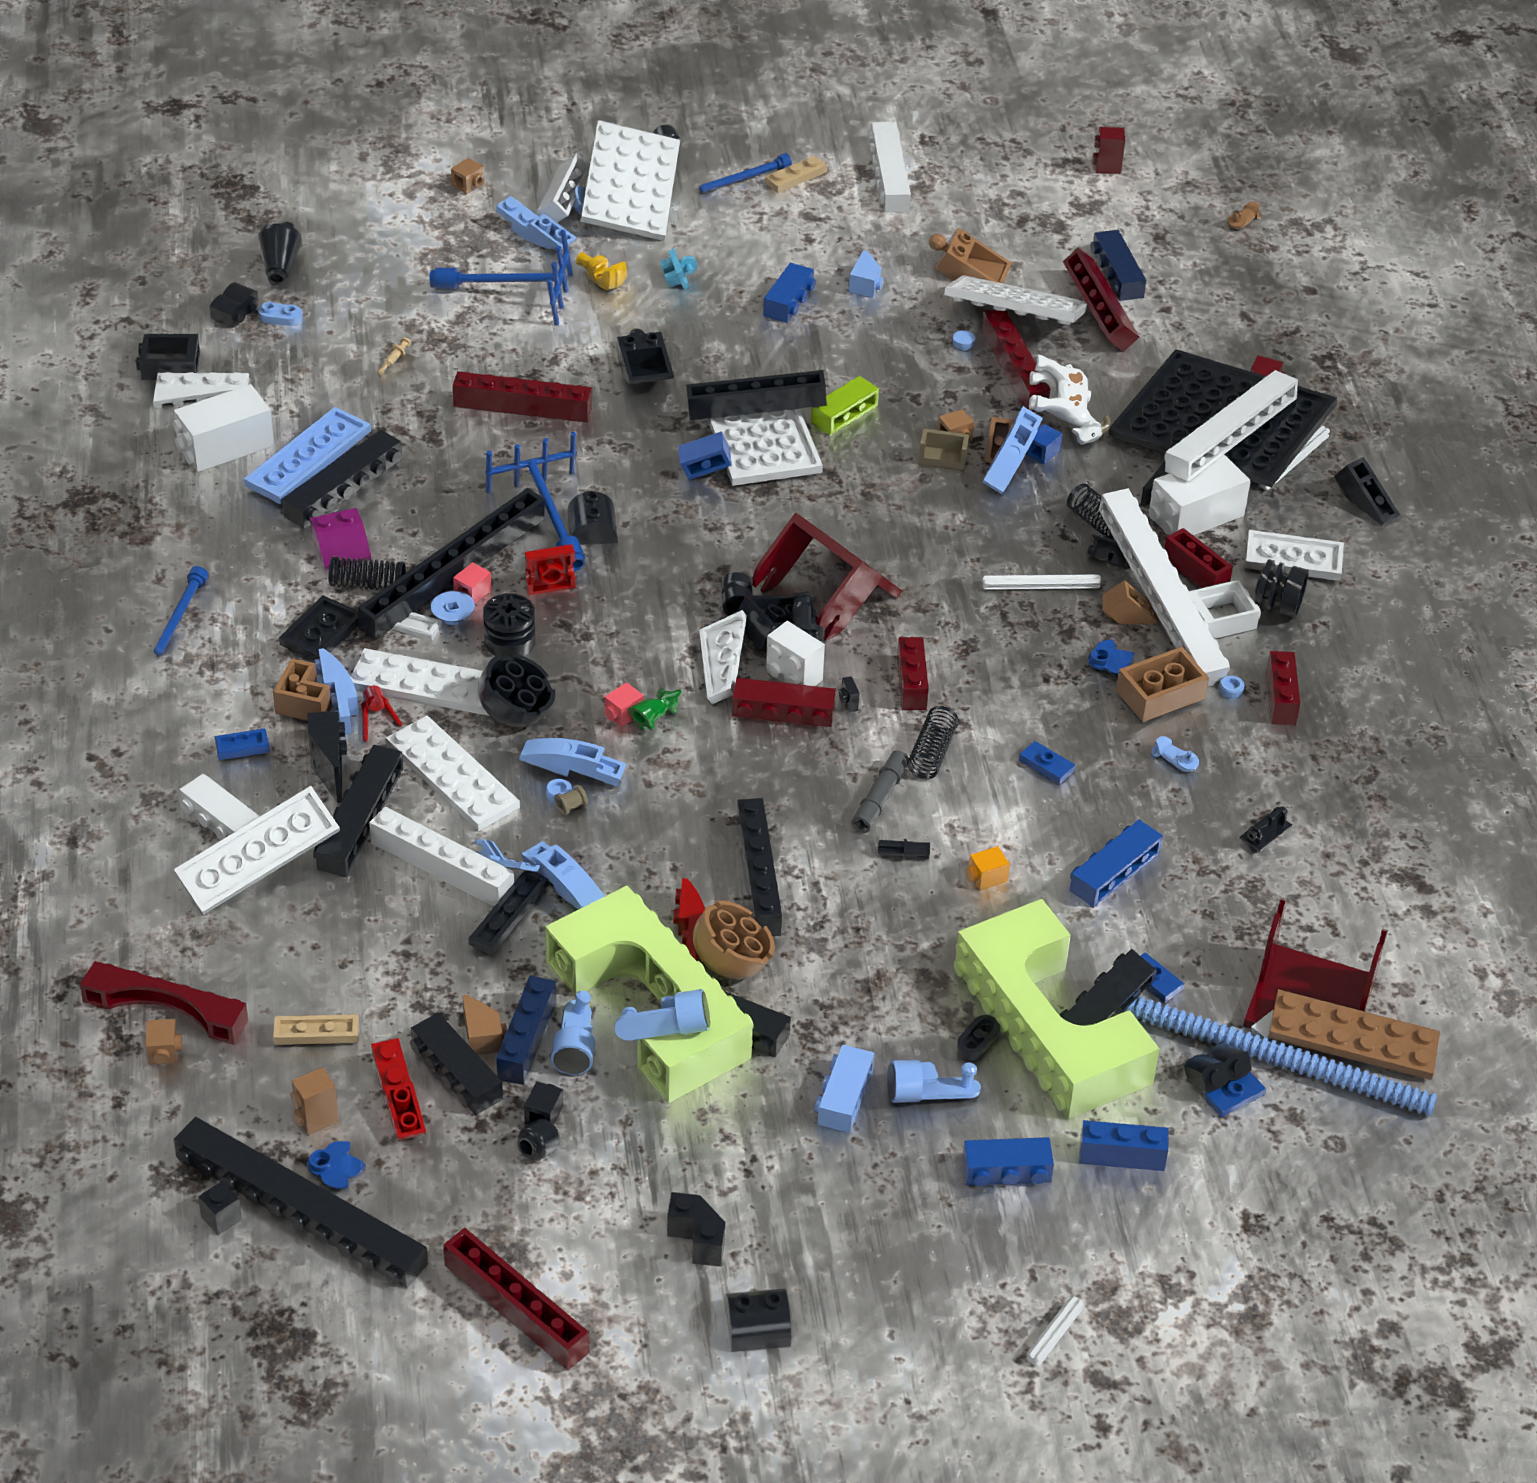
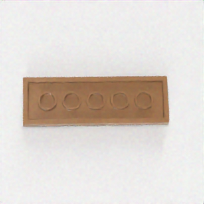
M1278 989L1268 1038L1431 1080L1435 1069L1440 1031Z

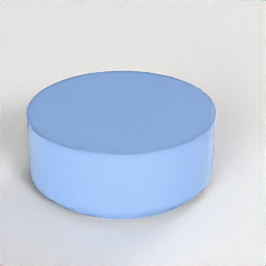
M965 330L954 333L953 346L955 348L969 350L974 347L975 335Z
M1226 676L1220 680L1219 693L1223 697L1237 699L1242 696L1244 682L1239 677Z
M554 779L546 785V797L550 802L555 803V794L569 792L572 790V786L564 779Z

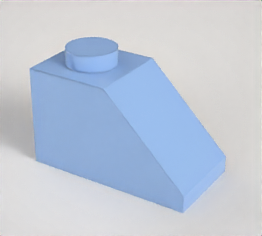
M863 250L850 273L849 292L874 298L877 291L882 289L884 278L881 277V267L868 251Z

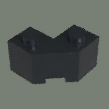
M671 1192L667 1214V1237L693 1239L692 1264L721 1267L725 1246L726 1222L701 1195Z

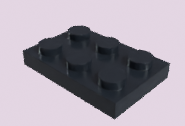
M322 595L279 637V644L315 661L319 659V649L324 648L331 653L358 626V610Z

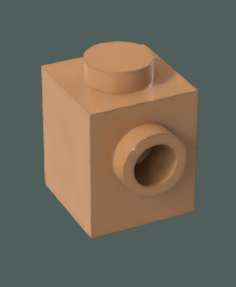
M470 158L451 168V186L465 194L484 184V166Z
M963 409L939 416V431L969 434V441L972 440L975 423L972 417H969Z
M175 1019L147 1020L145 1047L148 1064L177 1063V1051H182V1035L177 1034Z

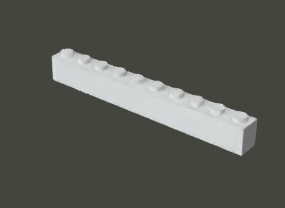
M1129 488L1102 494L1099 511L1176 649L1183 647L1208 675V686L1219 684L1220 680L1227 676L1230 669L1228 659L1223 657L1217 640L1213 639L1209 632L1207 622L1201 618L1196 603L1192 602L1188 595L1186 585L1182 584L1178 577L1177 569L1170 563L1168 554L1165 549H1162L1156 532L1152 531L1148 524L1147 516L1140 510L1137 498L1133 497Z

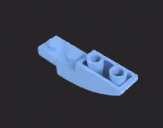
M512 196L496 206V212L511 223L510 230L520 237L547 249L556 250V246H561L563 250L560 231L564 228L547 215L542 214L538 217ZM565 230L567 242L570 245L576 240V237Z
M1025 407L1021 408L982 483L1000 494L1004 492L1029 449L1043 419L1042 417Z
M324 648L319 649V659L315 660L316 674H321L322 676L318 677V683L330 685L332 708L337 707V710H333V712L339 711L340 722H345V735L352 734L350 716L359 715L355 686L344 666Z
M564 738L527 740L519 757L521 761L566 777L569 771L572 770L617 787L626 767V763L604 756V747Z
M542 841L522 853L523 862L530 863L531 865H540L537 872L543 877L548 878V881L554 884L555 892L578 910L605 897L583 868L558 845L555 844L550 847Z

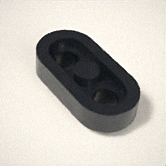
M990 1015L978 1016L959 1036L957 1052L962 1058L967 1060L979 1059L998 1039L1000 1024L996 1018Z

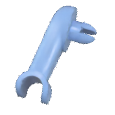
M1161 736L1156 740V745L1151 751L1152 756H1162L1183 772H1192L1199 765V759L1192 751H1183L1173 746L1172 740L1165 736Z

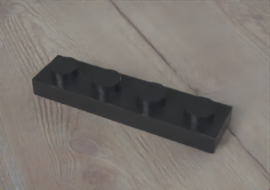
M524 870L471 934L469 945L493 955L549 886L548 878L532 871Z

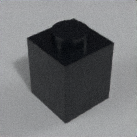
M536 1081L524 1104V1124L529 1125L537 1119H546L554 1125L563 1108V1089L553 1084Z
M223 1181L198 1196L201 1218L217 1235L242 1221L239 1198Z

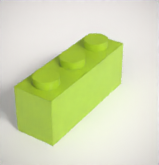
M861 376L856 377L826 396L827 406L811 407V423L827 434L832 435L877 407L879 388Z

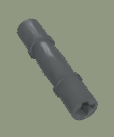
M899 750L893 751L885 765L880 769L878 778L872 785L867 797L861 801L860 807L851 821L855 830L861 833L869 832L877 817L882 813L883 805L890 797L894 786L900 782L901 776L907 768L909 757L904 752Z

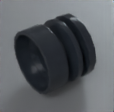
M1268 559L1257 581L1255 604L1262 609L1265 600H1268L1266 610L1271 612L1275 603L1278 602L1280 603V615L1296 618L1304 597L1309 570L1293 566L1289 574L1285 575L1284 563L1280 562L1276 572H1274L1275 560Z
M504 593L488 600L483 607L484 643L488 652L494 656L501 654L502 657H514L515 654L525 656L531 652L535 646L536 639L535 607L532 602L525 596L515 593Z

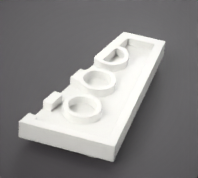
M158 373L153 399L154 409L162 408V404L173 402V406L183 405L185 400L196 399L199 402L249 385V373Z
M743 610L699 630L707 699L711 704L726 699L734 693L747 618Z

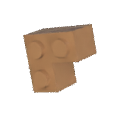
M291 658L273 691L275 714L308 721V713L329 712L332 708L330 685L317 683L315 663Z

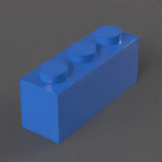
M790 262L764 297L763 316L788 323L791 317L797 314L801 303H805L808 293L812 292L815 288L814 269Z
M1083 1120L1079 1145V1164L1165 1171L1169 1150V1128Z
M1050 1137L964 1140L962 1160L966 1185L1041 1184L1052 1181L1054 1162Z

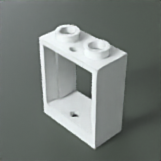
M1239 580L1188 591L1192 602H1195L1201 618L1207 622L1213 639L1257 629L1258 619L1261 616L1260 608L1253 602L1248 590L1243 587ZM1233 603L1239 613L1214 619L1208 608Z

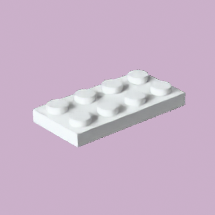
M1249 530L1245 568L1263 570L1268 559L1275 560L1274 572H1276L1279 563L1282 562L1285 564L1284 573L1289 574L1293 566L1308 569V577L1340 581L1344 542Z

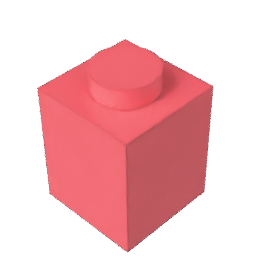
M473 562L453 577L454 591L468 594L474 600V603H477L492 591L491 572Z
M626 682L604 696V713L606 717L620 727L625 726L633 720L628 713L629 707L644 700V695Z

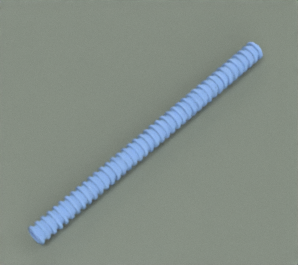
M1143 996L1137 998L1124 1011L1130 1010L1137 1020L1140 1018L1144 1023L1149 1021L1150 1025L1158 1024L1159 1028L1164 1026L1167 1027L1166 1030L1168 1031L1173 1029L1177 1034L1182 1032L1183 1036L1191 1035L1192 1039L1197 1037L1199 1041L1203 1042L1206 1040L1210 1045L1212 1043H1216V1046L1231 1044L1247 1051L1249 1058L1255 1056L1258 1061L1264 1059L1267 1064L1273 1062L1276 1067L1282 1065V1069L1286 1070L1288 1067L1291 1068V1072L1297 1070L1300 1075L1306 1073L1309 1078L1315 1076V1079L1318 1081L1321 1078L1324 1079V1083L1330 1081L1333 1082V1086L1339 1084L1342 1089L1348 1087L1351 1092L1357 1090L1360 1095L1363 1092L1366 1093V1097L1372 1095L1375 1096V1100L1381 1098L1384 1103L1390 1101L1393 1106L1399 1104L1402 1109L1408 1107L1409 1111L1414 1109L1417 1110L1418 1114H1421V1112L1426 1113L1425 1116L1430 1117L1437 1100L1436 1093L1431 1095L1428 1094L1427 1090L1421 1092L1418 1087L1412 1089L1409 1084L1403 1086L1400 1081L1397 1084L1394 1083V1079L1390 1078L1388 1081L1385 1080V1076L1379 1078L1376 1073L1370 1075L1367 1070L1361 1072L1358 1067L1352 1069L1351 1065L1346 1067L1343 1066L1342 1062L1337 1064L1333 1059L1328 1061L1326 1060L1327 1057L1319 1058L1318 1054L1310 1055L1309 1051L1303 1053L1300 1048L1294 1050L1291 1045L1285 1047V1043L1281 1042L1279 1045L1276 1044V1040L1270 1042L1267 1037L1261 1039L1258 1034L1252 1036V1033L1249 1031L1246 1034L1243 1033V1029L1237 1031L1233 1026L1228 1028L1227 1024L1219 1025L1218 1021L1213 1023L1210 1022L1209 1018L1204 1020L1202 1016L1198 1015L1195 1017L1194 1013L1191 1012L1188 1015L1185 1010L1179 1012L1176 1007L1170 1009V1006L1167 1004L1161 1006V1002L1155 1004L1152 999L1146 1001Z

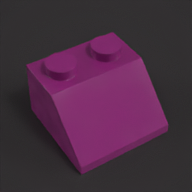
M357 508L310 518L312 541L325 570L329 569L332 556H340L341 562L342 558L345 557L346 565L349 557L352 562L354 558L357 559V562L360 558L362 561L365 558L367 560L371 559L363 521Z

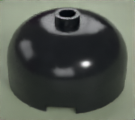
M501 654L493 657L483 670L478 682L479 700L487 714L497 722L514 728L528 727L539 722L554 703L555 689L551 688L547 680L549 675L540 665L518 654H515L514 657H502Z

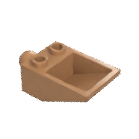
M960 228L955 231L947 243L945 237L938 233L933 234L929 239L931 249L935 251L942 250L934 269L953 281L965 275L1003 283L1012 264Z

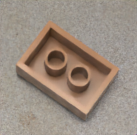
M1179 647L1119 669L1116 691L1140 720L1144 722L1206 699L1209 677L1185 649Z

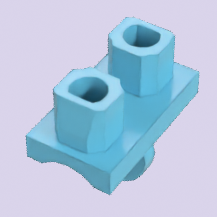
M673 248L668 251L670 257L660 261L665 278L670 288L679 284L682 285L683 289L689 288L690 286L685 274H692L697 269V261L692 256H684L679 261Z

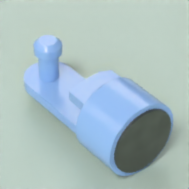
M703 989L678 992L674 996L663 997L661 1001L662 1009L637 1013L635 1008L626 1007L622 1010V1016L615 1022L616 1035L623 1040L630 1041L676 1033L684 1035L709 1031L710 1013L705 992Z
M578 991L575 1000L569 1001L566 1004L561 1030L554 1036L551 1063L558 1071L564 1074H583L593 1064L595 1038L592 1035L593 1026L590 1025L592 1011L587 1005L590 1003L591 995L587 991Z
M891 1060L887 1071L889 1098L892 1103L920 1102L921 1099L977 1097L981 1090L980 1083L974 1079L977 1067L973 1063H965L961 1068L962 1077L937 1078L938 1074L935 1065L931 1062Z

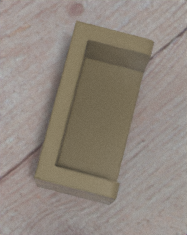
M923 428L919 464L964 470L969 434Z

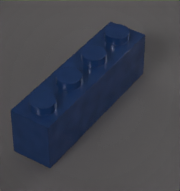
M1120 231L1095 232L1093 242L1090 243L1091 253L1095 255L1098 266L1102 268L1105 279L1109 281L1111 289L1119 301L1144 298L1147 280Z
M529 975L496 1057L497 1076L500 1080L521 1085L525 1084L557 1002L556 981Z

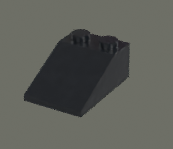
M792 595L744 597L737 612L743 610L746 614L744 633L751 638L757 648L766 650L767 636L786 621L792 623Z

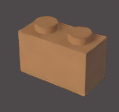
M323 1067L292 1080L293 1092L290 1093V1098L295 1107L292 1115L298 1127L303 1126L306 1133L310 1135L339 1122L336 1087Z

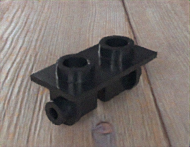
M1092 534V545H1089L1087 551L1091 558L1107 562L1109 555H1114L1111 561L1112 564L1125 568L1129 567L1125 556L1115 540L1106 535L1098 536Z
M1284 806L1275 807L1271 813L1254 826H1251L1239 838L1258 852L1262 851L1292 827V824L1286 820L1288 810Z

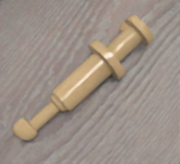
M403 337L400 345L395 344L392 346V352L384 360L382 368L377 371L381 377L384 375V370L387 367H391L398 358L405 356L406 352L404 349L411 346L410 339Z

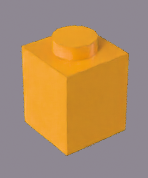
M996 846L971 854L967 875L971 882L974 881L979 890H983L1008 882L1010 863L1000 848Z

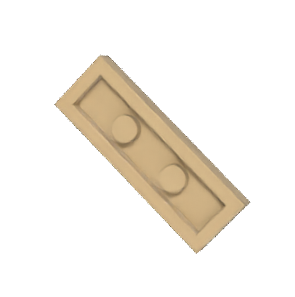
M814 155L765 176V184L775 192L780 193L826 173L827 165Z
M359 1014L275 1016L274 1045L358 1043Z

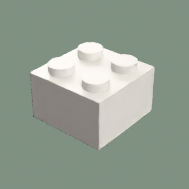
M786 621L767 636L766 672L783 683L816 686L823 680L825 644L789 621Z

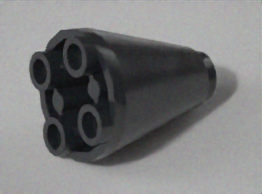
M291 222L264 224L260 227L258 234L266 276L274 284H281L285 281L302 245V236Z

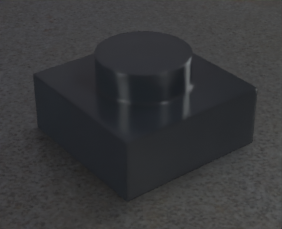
M852 676L842 678V688L838 690L840 702L842 704L845 703L849 713L858 711L860 693Z

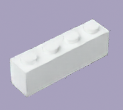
M578 153L559 166L536 212L539 216L545 214L556 223L568 216L576 200L575 188L583 186L590 167Z
M204 773L179 789L180 806L183 811L198 819L203 827L211 829L220 840L260 817Z

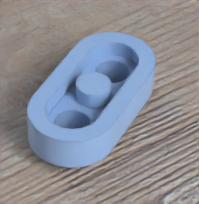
M266 302L258 308L259 319L264 323L296 326L303 320L301 308L295 305Z

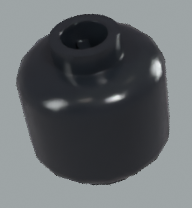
M546 1119L533 1121L522 1128L518 1134V1149L520 1153L533 1161L542 1160L556 1151L560 1145L557 1127Z

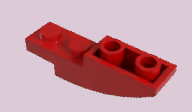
M682 878L681 889L676 888L675 904L680 906L679 909L674 908L673 924L678 925V936H682V944L687 945L686 947L690 955L697 961L698 955L693 945V929L697 919L705 910V906L693 884L688 878Z
M399 1038L371 1044L380 1088L398 1141L426 1134L413 1082H411Z

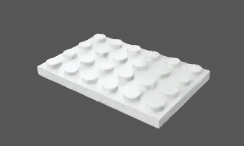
M598 120L580 222L664 241L680 140Z
M965 275L948 284L944 295L950 296V300L963 302V299H966L976 306L989 304L993 305V309L1006 311V308L1014 310V313L1018 315L1036 314L1038 319L1049 320L1050 317L1058 319V323L1070 325L1071 322L1074 323L1089 308L1086 301Z
M800 409L707 419L712 433L715 434L722 431L730 447L732 466L726 467L732 486L822 473L823 471L822 462Z

